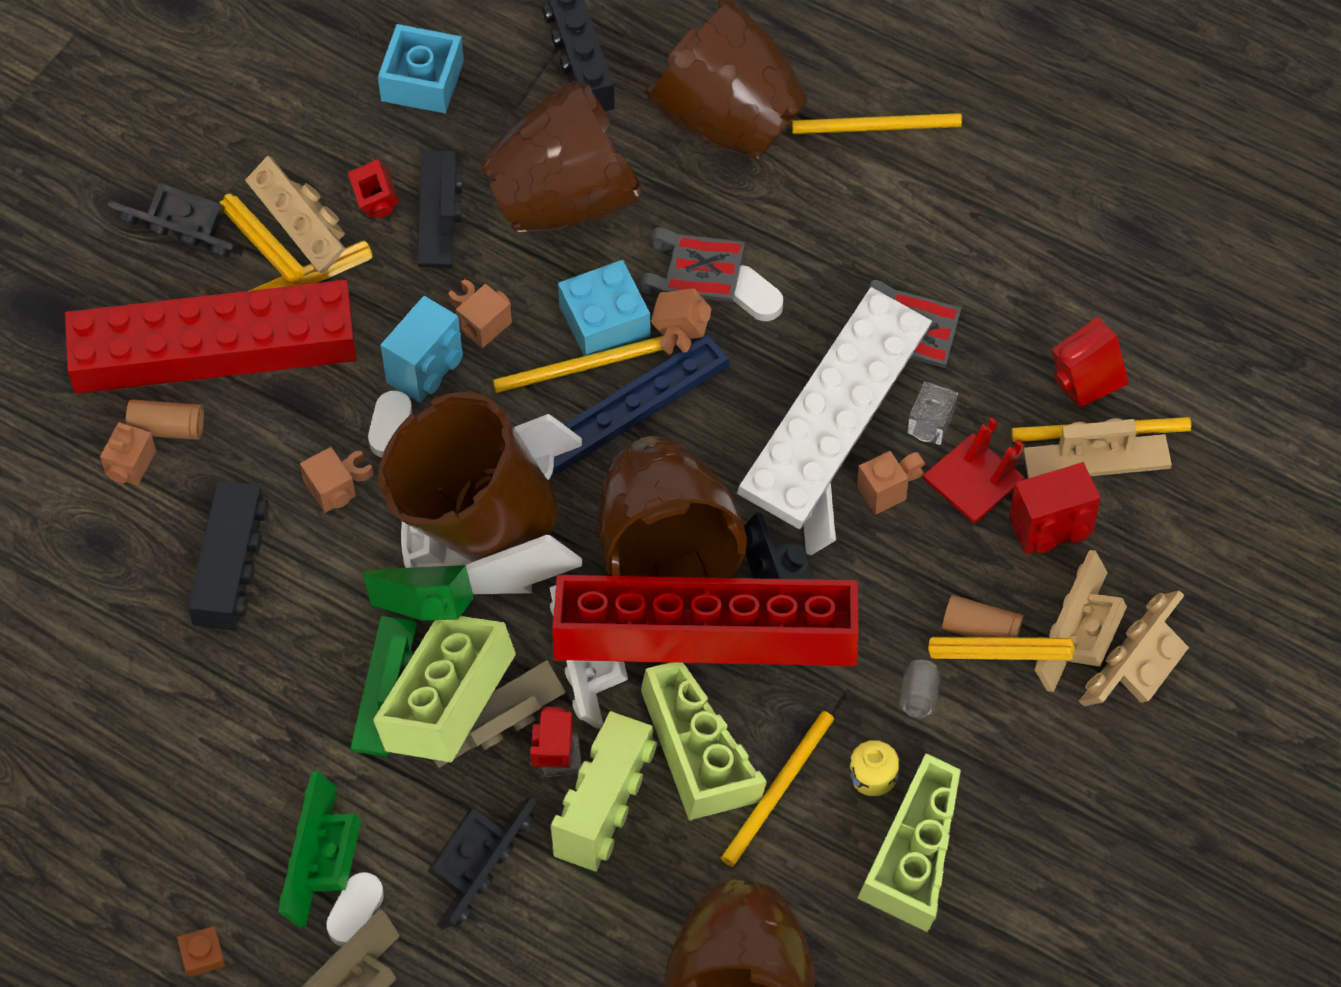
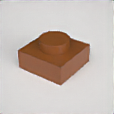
M215 926L177 937L187 977L226 967Z

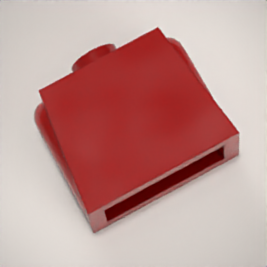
M1098 316L1051 349L1057 370L1054 373V378L1058 386L1080 408L1129 385L1118 337Z

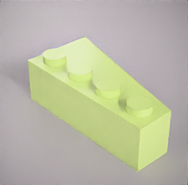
M667 663L646 668L641 692L688 819L693 820L759 803L767 781L760 771L756 772L749 762V755L742 745H737L727 731V724L720 714L716 715L708 704V697L684 663Z
M612 711L609 712L591 748L590 757L594 758L593 761L583 762L578 772L577 792L569 789L563 801L562 817L556 815L551 824L554 857L597 872L601 860L607 861L609 859L615 842L611 838L616 827H623L629 811V806H626L630 794L636 795L643 779V774L640 773L644 762H651L656 750L657 742L653 741L652 725Z
M927 753L915 774L857 897L928 932L936 918L939 889L944 872L945 854L950 837L951 818L954 812L961 771Z

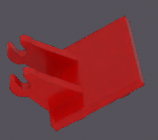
M993 417L989 419L987 426L983 424L980 427L977 435L972 433L923 475V480L973 524H976L1013 492L1016 482L1025 480V477L1015 469L1019 455L1025 448V445L1020 440L1015 442L1013 449L1009 447L1006 450L1002 459L988 448L992 435L999 424Z

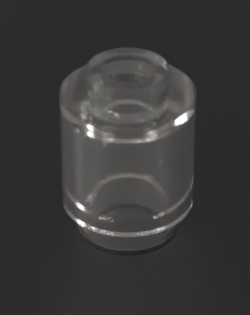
M915 660L904 671L899 706L910 717L924 718L936 711L941 676L938 673V667L934 663L926 660Z

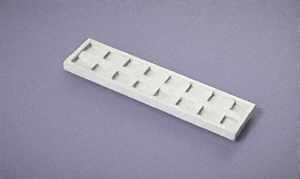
M870 287L751 467L736 494L792 526L801 529L923 339L932 321Z

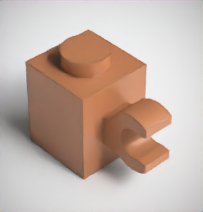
M464 279L461 282L462 290L467 294L459 296L451 290L448 293L449 301L456 308L460 331L478 346L484 348L512 323L511 303L501 291L495 292L487 284H484L475 292L474 285Z
M694 288L658 294L651 323L663 335L661 347L668 355L672 354L675 345L683 353L688 352L691 346L690 339L704 337L712 308Z
M118 422L100 456L105 475L117 483L128 482L139 485L156 452L151 432Z
M329 447L300 463L303 482L324 513L333 508L345 506L356 496L353 480L366 481L373 476L371 464L364 468L355 467L364 461L361 450L351 453L348 458L341 461L332 447Z
M889 451L859 465L857 488L875 515L906 500L908 481L915 480L924 474L921 467L925 465V462L919 453L915 452L898 463L892 452Z

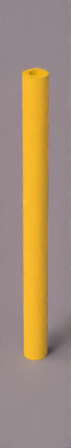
M961 113L792 120V133L807 134L961 127L962 116Z
M663 336L494 379L493 386L495 392L500 393L664 350L661 347Z
M1190 417L1134 420L1137 431L1136 435L1191 431ZM1067 425L1011 428L1012 442L1017 440L1021 442L1060 439L1062 426Z
M822 711L722 855L721 860L731 867L736 864L834 721V717L830 713Z

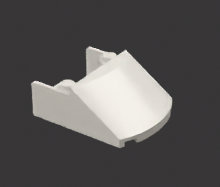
M549 414L514 427L548 480L553 472L554 457L582 446L581 437ZM402 522L401 546L405 567L465 565L473 594L532 593V584L582 566V558L550 535L542 536L471 562Z

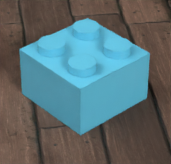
M396 24L378 75L381 101L446 114L464 63L462 37Z
M623 260L558 283L559 306L584 356L629 345L651 337L650 312Z
M423 296L381 344L386 383L419 403L428 394H433L438 389L442 377L449 369H455L463 356L458 315L428 297Z

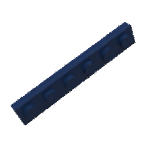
M706 335L692 344L688 352L683 353L681 351L568 421L564 425L582 438V446L555 456L553 472L555 474L560 473L729 366V358L713 339Z

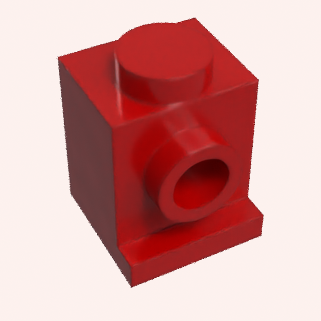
M379 159L348 172L359 208L368 217H386L393 212V206L400 204L391 180L390 170Z
M546 707L541 711L540 724H533V747H531L530 753L532 767L570 768L573 736L572 712H565L564 709L558 707Z

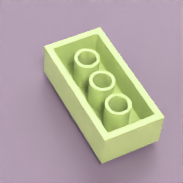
M464 616L453 620H435L373 719L385 751L452 763L516 655L504 622Z

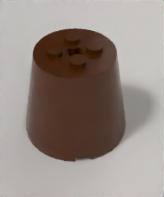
M455 392L431 400L433 405L419 415L415 416L413 413L409 415L390 438L381 458L378 484L379 490L384 495L386 507L402 522L471 562L542 536L550 535L558 510L555 491L504 411L488 397L473 392Z

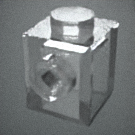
M924 381L909 415L908 434L914 435L920 441L934 442L941 445L956 412L958 392Z

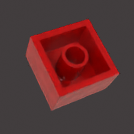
M1084 462L1015 483L1009 520L1025 555L1036 551L1038 553H1045L1052 550L1056 545L1069 541L1074 543L1080 542L1093 534L1101 498Z

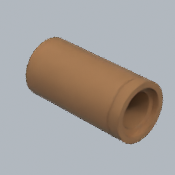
M129 400L126 411V425L151 432L152 437L200 440L204 426V409L202 404Z
M951 595L944 616L942 630L964 637H1018L1024 615Z

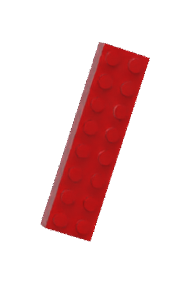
M347 280L65 312L68 374L75 394L357 361Z
M557 575L552 627L554 660L857 666L858 580Z

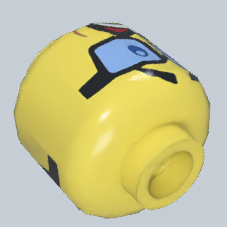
M870 740L861 743L854 749L850 758L849 778L855 789L867 796H881L887 794L895 786L899 773V758L889 744Z

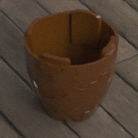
M719 0L717 3L719 10L701 29L695 27L684 36L668 57L670 67L654 88L652 85H649L643 93L648 96L647 101L659 110L660 114L677 126L723 149L737 151L749 157L759 159L772 145V141L788 127L808 100L791 65L771 36L765 33L756 21L733 0Z
M578 81L564 86L547 97L514 124L481 161L480 164L486 177L490 176V188L507 221L512 222L511 226L515 232L547 231L585 224L614 215L617 211L639 202L638 196L643 193V189L634 170L628 166L624 156L616 152L606 132L609 127V119L589 84L582 85Z
M664 436L642 437L633 442L626 450L622 449L617 455H614L602 486L598 519L599 540L601 541L608 576L732 578L739 569L746 554L747 538L741 514L737 511L729 491L719 477L689 452L687 447Z
M733 879L720 883L707 891L692 910L673 945L668 959L663 986L815 987L816 979L805 935L785 898L770 885L757 883L755 886L747 885L746 881Z

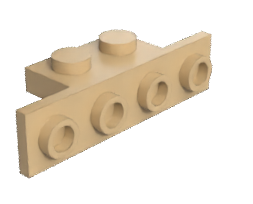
M267 156L246 178L245 181L319 273L323 274L346 250L339 241L345 233L337 224L339 221L337 215L328 207L321 205L318 201L321 197L312 186L307 183L302 186L291 181L272 157Z
M1113 418L1105 422L1088 424L1085 422H1075L1062 426L1058 445L1027 447L1023 450L1028 479L1084 462L1090 476L1171 469L1172 463L1166 435L1136 437L1137 431L1134 419L1122 420Z
M1089 550L1084 563L1079 566L1074 585L1064 599L1063 609L1057 622L1053 624L1050 630L1049 638L1073 639L1075 645L1073 659L1036 661L1035 671L1047 691L1054 692L1067 662L1101 666L1127 608L1123 598L1098 595L1108 572L1096 551Z
M1180 590L1166 594L1159 593L1148 602L1146 614L1142 619L1137 620L1129 627L1126 632L1128 637L1121 646L1116 647L1110 652L1106 658L1107 665L1104 669L1087 682L1085 686L1087 691L1079 700L1083 706L1103 703L1119 681L1140 703L1148 702L1189 648L1165 623V620L1184 597Z

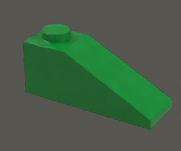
M465 565L365 570L362 573L371 606L423 621L458 619L474 599Z

